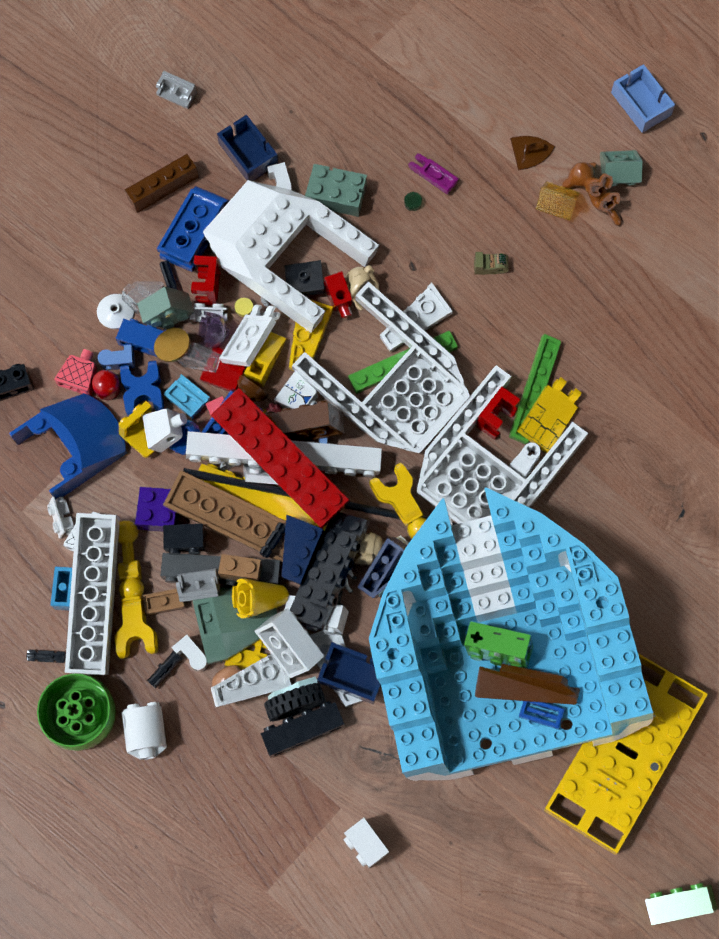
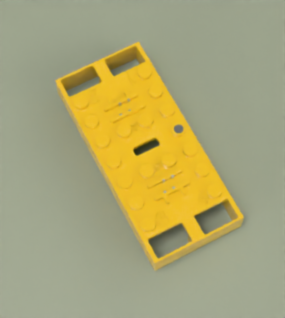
M639 653L640 663L663 676L657 687L644 680L653 711V721L648 726L614 742L593 746L592 741L583 743L544 809L546 813L614 855L620 850L708 695ZM673 682L700 698L694 709L667 693ZM617 743H621L638 753L637 758L634 760L617 750ZM557 794H561L586 810L578 825L571 823L550 809ZM595 817L623 833L614 849L587 832Z

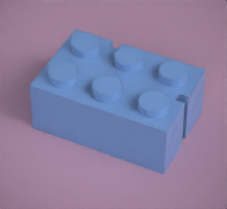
M644 64L631 71L630 75L626 74L614 81L611 91L612 95L642 133L672 115L675 107L674 102L666 93L662 95L663 88Z

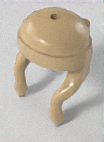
M371 265L365 268H353L345 277L352 301L360 311L363 308L355 300L356 294L367 282L379 290V282L373 274L374 269Z
M370 532V535L366 533L364 535L359 551L361 555L356 554L355 564L371 565L383 546L382 538Z

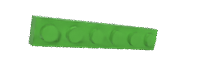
M450 331L433 338L449 353L458 349ZM409 349L348 375L355 393L358 394L378 385Z
M544 334L541 337L509 434V438L523 444H527L529 440L518 433L517 430L545 386H547L561 344L560 340Z

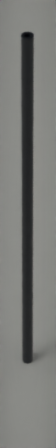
M187 468L183 469V472L198 479L290 497L281 487L245 482V480ZM349 502L344 507L345 509L401 520L394 510Z

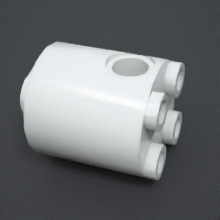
M159 702L147 703V706L140 707L139 704L128 705L127 709H124L122 712L127 754L140 760L153 759L167 748L162 707L159 706Z

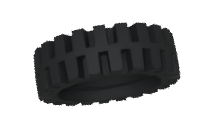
M313 683L274 696L267 700L264 706L270 722L299 715L308 709H314L326 702L320 683Z

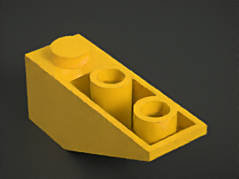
M270 332L250 367L247 366L244 372L245 377L256 385L264 387L287 338Z

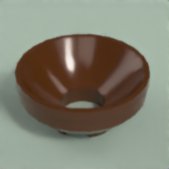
M240 375L237 380L238 388L253 403L264 401L269 396L268 393L255 383Z

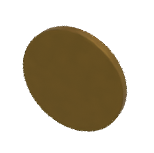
M180 328L165 330L157 337L154 343L156 356L164 362H174L182 359L190 347L189 335Z

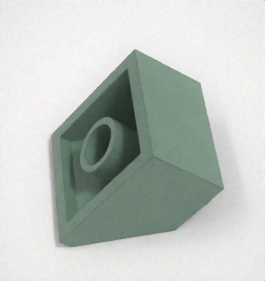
M636 150L600 152L602 174L605 173L612 176V186H617L619 183L635 185L638 182H642L643 161Z

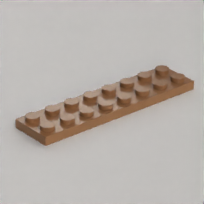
M181 470L163 504L164 507L199 524H203L205 527L257 552H260L262 547L265 546L267 539L273 530L275 531V527L279 522L286 525V521ZM285 533L282 534L281 539L274 550H271L272 553L269 556L274 560H280L282 564Z

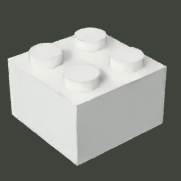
M365 818L344 832L346 838L343 840L350 850L355 848L358 852L356 858L363 867L366 865L369 868L389 853Z

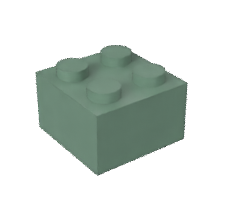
M163 287L137 303L143 324L164 328L165 330L173 328L180 321L187 320L188 316L194 313L189 293L169 287Z

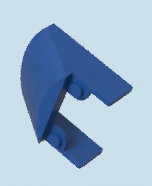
M84 393L40 409V413L9 433L16 444L19 445L32 435H41L53 428L72 457L66 460L60 467V473L64 480L49 490L55 500L59 497H64L127 454L125 440L119 435V423L114 415L100 401Z

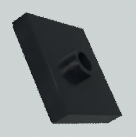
M321 260L284 265L286 283L301 294L308 296L325 293Z

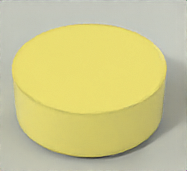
M248 298L238 299L235 303L237 315L244 317L246 314H251L253 309L252 301Z

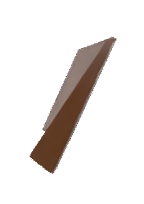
M502 664L500 672L479 667L475 697L575 705L578 701L580 689L570 687L568 680L561 675Z

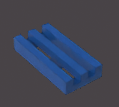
M523 701L519 718L559 730L565 709L544 702ZM529 703L538 707L555 711L559 714L558 716L537 709H533L527 707V704ZM525 711H527V712H530V713H533V714H537V715H540V716H543V717H546V718H549V719L556 720V723H553V722H550V721H547V720H544V719H540V718H537V717H534V716H531V715H528V714H524V713H525Z

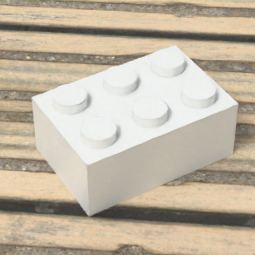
M288 608L273 615L255 630V633L290 678L309 671L324 657L320 647L313 642L308 631L297 621L296 615Z

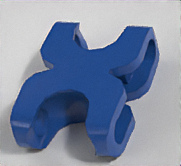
M149 361L147 373L141 377L133 376L128 365H121V382L127 390L123 395L127 416L131 415L134 408L142 401L152 402L155 411L164 409L163 395L158 388L161 378L157 361Z

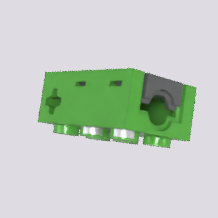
M470 621L464 646L471 659L476 661L485 659L498 666H501L503 663L528 669L533 650L531 635Z

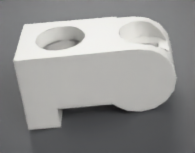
M285 162L267 166L269 179H275L277 187L291 190Z
M185 635L171 647L178 655L184 653L195 671L202 672L207 668L208 663L205 655L188 635Z

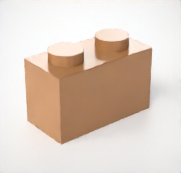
M221 554L218 574L223 579L237 581L238 579L246 578L260 581L262 562L260 559Z

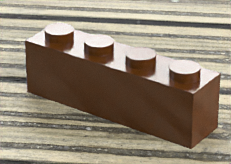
M185 154L124 189L127 198L138 213L199 178L197 167L189 155Z

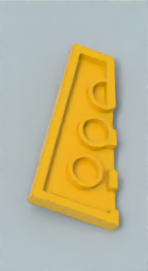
M311 300L325 310L321 322L312 333L295 322L289 362L290 370L294 371L292 365L304 352L314 359L333 312L332 306Z

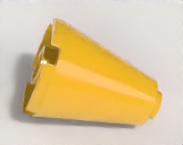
M246 578L238 579L236 581L238 582L237 586H233L232 604L234 608L238 609L239 613L236 614L242 619L286 604L289 596L288 590L282 585Z

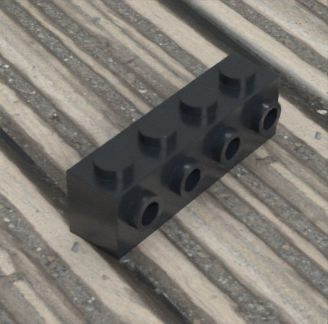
M15 364L9 369L0 370V401L34 390L25 364Z
M330 701L319 705L320 709L315 711L308 709L301 713V717L296 719L289 717L283 720V724L277 727L273 724L264 728V732L260 734L270 758L345 727L336 702L332 704Z

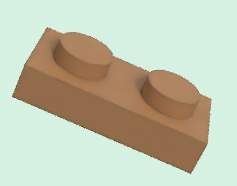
M177 589L142 595L146 616L185 608L184 602L179 601Z

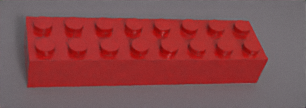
M240 388L211 414L225 431L320 528L323 529L350 502Z

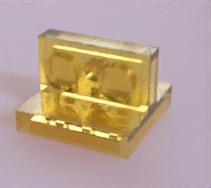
M546 181L541 187L535 209L570 221L580 192Z

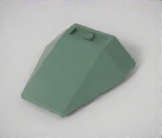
M221 587L217 597L192 600L208 665L228 660L260 640L255 630L267 619L277 614L276 608L250 618L242 619L236 614L239 613L238 609L234 608L232 604L233 587Z

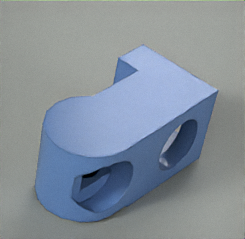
M124 345V350L111 352L110 350H102L98 354V361L105 370L120 369L121 365L135 368L134 349L132 345Z

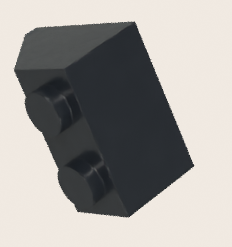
M203 524L163 525V549L169 552L170 555H179L181 551H188L189 554H199L200 551L205 550L207 531Z

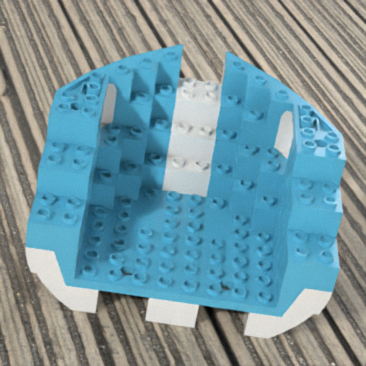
M487 487L484 489L491 516L453 525L445 499H441L406 546L382 594L369 636L376 677L382 687L389 725L394 731L402 773L406 778L413 781L458 779L474 775L473 769L510 760L513 765L551 757L553 756V750L591 741L593 746L606 744L630 735L648 726L653 721V711L643 679L641 663L630 627L629 614L618 577L584 543L545 515ZM470 621L531 635L533 650L528 669L564 676L568 680L570 687L580 689L578 701L575 705L547 703L565 709L562 722L564 720L571 721L573 724L571 729L564 730L560 724V729L557 730L519 718L523 701L475 697L479 667L500 672L501 666L490 663V660L482 659V661H476L468 656L464 643ZM529 703L527 704V707L533 709H537L558 716L559 714L555 711H551ZM525 711V713H524V714H528V715H531V716H534V717H537V718H540V719H544V720H547V721L556 723V720H553V719H549V718H546V717H543V716H540V715H537V714H533V713H530V712H527V711ZM484 739L492 741L489 749L481 748L480 744Z

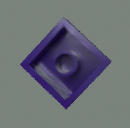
M140 487L135 520L138 530L163 532V525H178L179 513L163 506L171 489Z

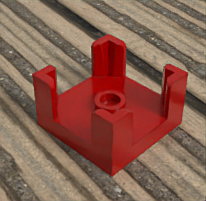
M194 255V265L208 266L198 267V279H205V282H192L191 284L192 294L207 296L197 295L194 302L205 303V305L217 304L220 282L218 259L213 256Z
M501 386L480 413L477 428L495 440L500 434L498 429L503 423L497 417L498 414L502 411L512 418L518 410L515 406L520 402V399Z

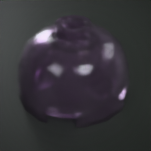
M204 311L205 317H201L198 335L202 337V342H198L199 348H219L225 339L229 338L230 329L227 328L226 321L222 316Z

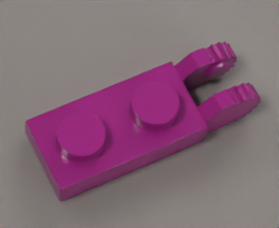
M417 153L415 159L423 167L412 161L408 164L412 171L447 195L458 183L456 176L431 159L422 156V154Z

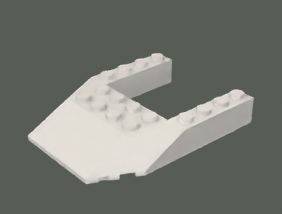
M248 180L206 227L203 233L209 241L211 249L215 252L220 266L312 333L321 322L325 310L269 270L271 265L305 225L309 226L364 267L375 256L379 244L317 200L286 188Z
M367 282L356 294L355 300L410 348L408 352L363 402L357 399L305 352L292 365V369L376 442L419 454L467 401L470 395L459 372L455 358L371 283Z
M497 365L425 450L417 493L435 507L444 498L450 518L457 524L491 516L484 489L486 487L530 508L588 435L586 431L572 422L527 479H524L468 436V433L477 424L480 413L501 386L506 388L511 379V376Z

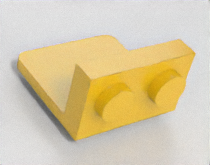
M147 401L142 405H137L131 415L125 416L119 422V435L144 458H148L155 452L148 449L143 415L152 413V406Z

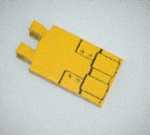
M562 377L559 380L556 379L552 387L549 385L545 386L517 430L518 433L530 442L536 443L546 454L557 442L578 407L574 403L582 393L576 388L574 391L571 390L568 396L560 391L567 382Z

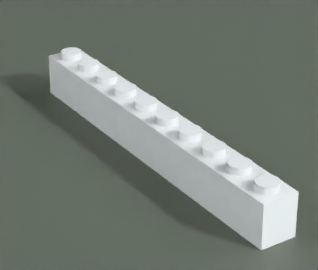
M188 431L186 459H190L189 461L191 462L208 460L212 464L229 462L228 464L233 466H239L240 463L248 464L249 467L260 466L230 435ZM292 441L319 470H323L327 474L344 472L348 476H355L358 473L364 474L365 477H375L380 472L382 448Z

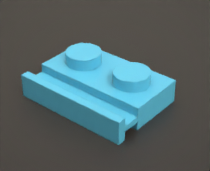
M182 374L164 392V396L191 419L210 400L207 394Z

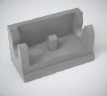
M166 71L162 72L156 84V88H158L157 96L186 109L190 107L197 95L195 84Z
M216 568L177 575L178 582H176L180 602L217 597L219 595L221 586Z

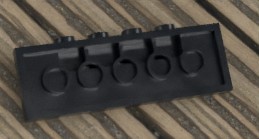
M339 512L327 524L290 608V611L296 615L298 622L324 630L332 609L338 602L339 593L346 584L348 572L353 568L355 556L361 549V542L370 524L368 520Z

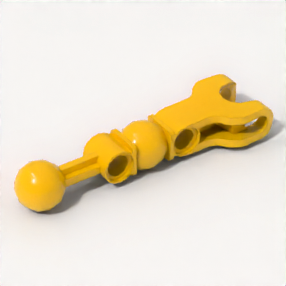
M398 463L394 468L398 480L396 486L386 487L378 478L369 480V485L378 501L392 505L405 527L407 526L408 535L413 538L427 519L422 517L423 513L411 494L412 476L402 463Z
M126 520L119 522L118 542L122 544L123 563L118 564L119 580L122 581L119 592L123 598L121 599L123 625L115 635V646L120 659L127 658L130 655V645L137 639H143L148 653L156 654L158 652L157 633L146 622L142 598L144 586L140 581L142 580L141 565L139 560L135 561L133 542L138 538L139 531L134 522Z

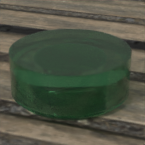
M417 192L408 193L404 198L405 208L409 211L419 210L422 206L421 195Z

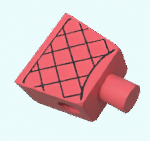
M83 349L80 358L70 355L54 379L56 384L62 388L91 396L93 392L92 379L98 369L95 363L91 362L94 353Z

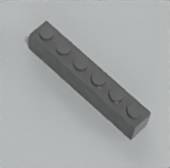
M163 553L160 576L167 583H176L178 581L177 575L182 573L216 568L218 574L221 556L170 555L169 553ZM260 559L262 562L260 581L279 585L280 560ZM218 574L219 582L223 583L224 586L233 587L235 584H238L236 580L223 579Z

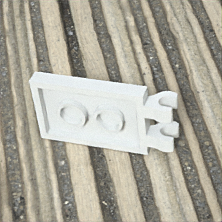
M254 305L251 314L244 316L219 357L222 363L250 367L276 324L275 320H278L281 315L280 312H274L275 306H268L266 311H260L262 305Z

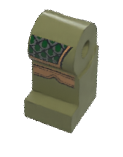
M475 252L474 275L504 274L509 271L508 255Z

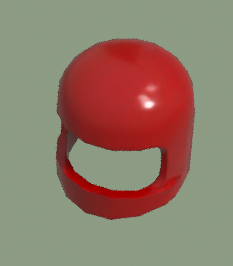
M101 370L92 379V388L100 399L106 401L113 400L119 395L121 390L120 380L112 371Z

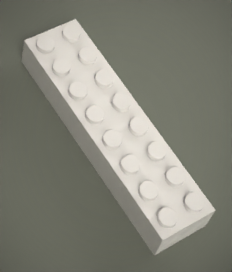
M76 513L65 673L109 675L120 517L117 515Z

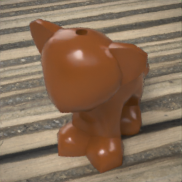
M595 162L575 164L570 169L568 178L563 182L562 187H585L592 205L599 211L607 212L616 226L621 225V219L613 209L616 204L619 205L620 194L607 190L613 184L612 176L604 173L600 178H595V170L597 169V163Z

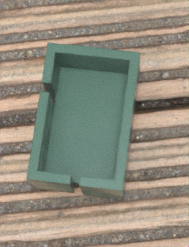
M314 164L305 196L321 202L333 212L359 217L362 199H364L367 187V175L333 168L330 171L328 166Z

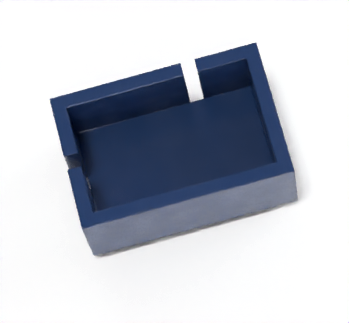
M247 114L233 123L235 136L233 135L231 125L217 133L219 145L247 181H254L268 172L267 166L279 164L277 153L266 142L264 136Z
M331 642L325 658L326 663H323L317 678L318 683L373 705L381 687L376 677L372 657L370 664L366 663L368 660L367 655Z

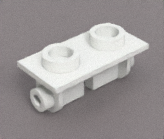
M194 303V313L190 315V320L194 322H207V315H210V322L224 323L228 319V315L224 313V310H228V308H224V304H212V307H205V303Z
M52 497L47 505L49 515H52L54 520L53 530L61 539L64 533L66 535L70 534L74 525L71 516H63L70 513L67 501L63 497H59L55 501V498Z

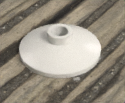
M112 294L101 300L97 308V316L105 327L119 329L123 318L127 320L133 318L134 307L126 296ZM113 307H117L116 311H111Z

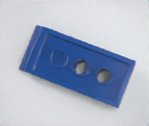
M197 186L191 189L157 247V251L160 252V259L167 260L174 265L193 272L196 267L194 265V255L202 256L209 244L203 231L228 204L229 200Z

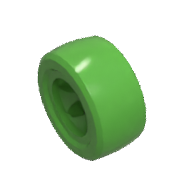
M78 673L63 675L51 682L41 694L37 708L38 723L43 734L56 746L72 751L86 750L100 744L112 730L116 715L114 699L108 688L98 679ZM73 695H80L78 700H73ZM87 700L93 701V705L91 707L86 706L85 703ZM66 702L64 709H61L63 703ZM77 706L76 709L79 710V712L77 714L74 713V716H72L71 710L73 707ZM87 715L93 716V720L91 722L86 721ZM63 716L67 718L65 724L61 723V717ZM75 723L80 724V729L77 731L73 730Z

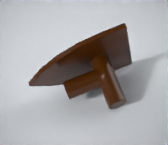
M518 136L510 138L518 171L532 168L542 163L550 156L555 147L548 141L538 137Z

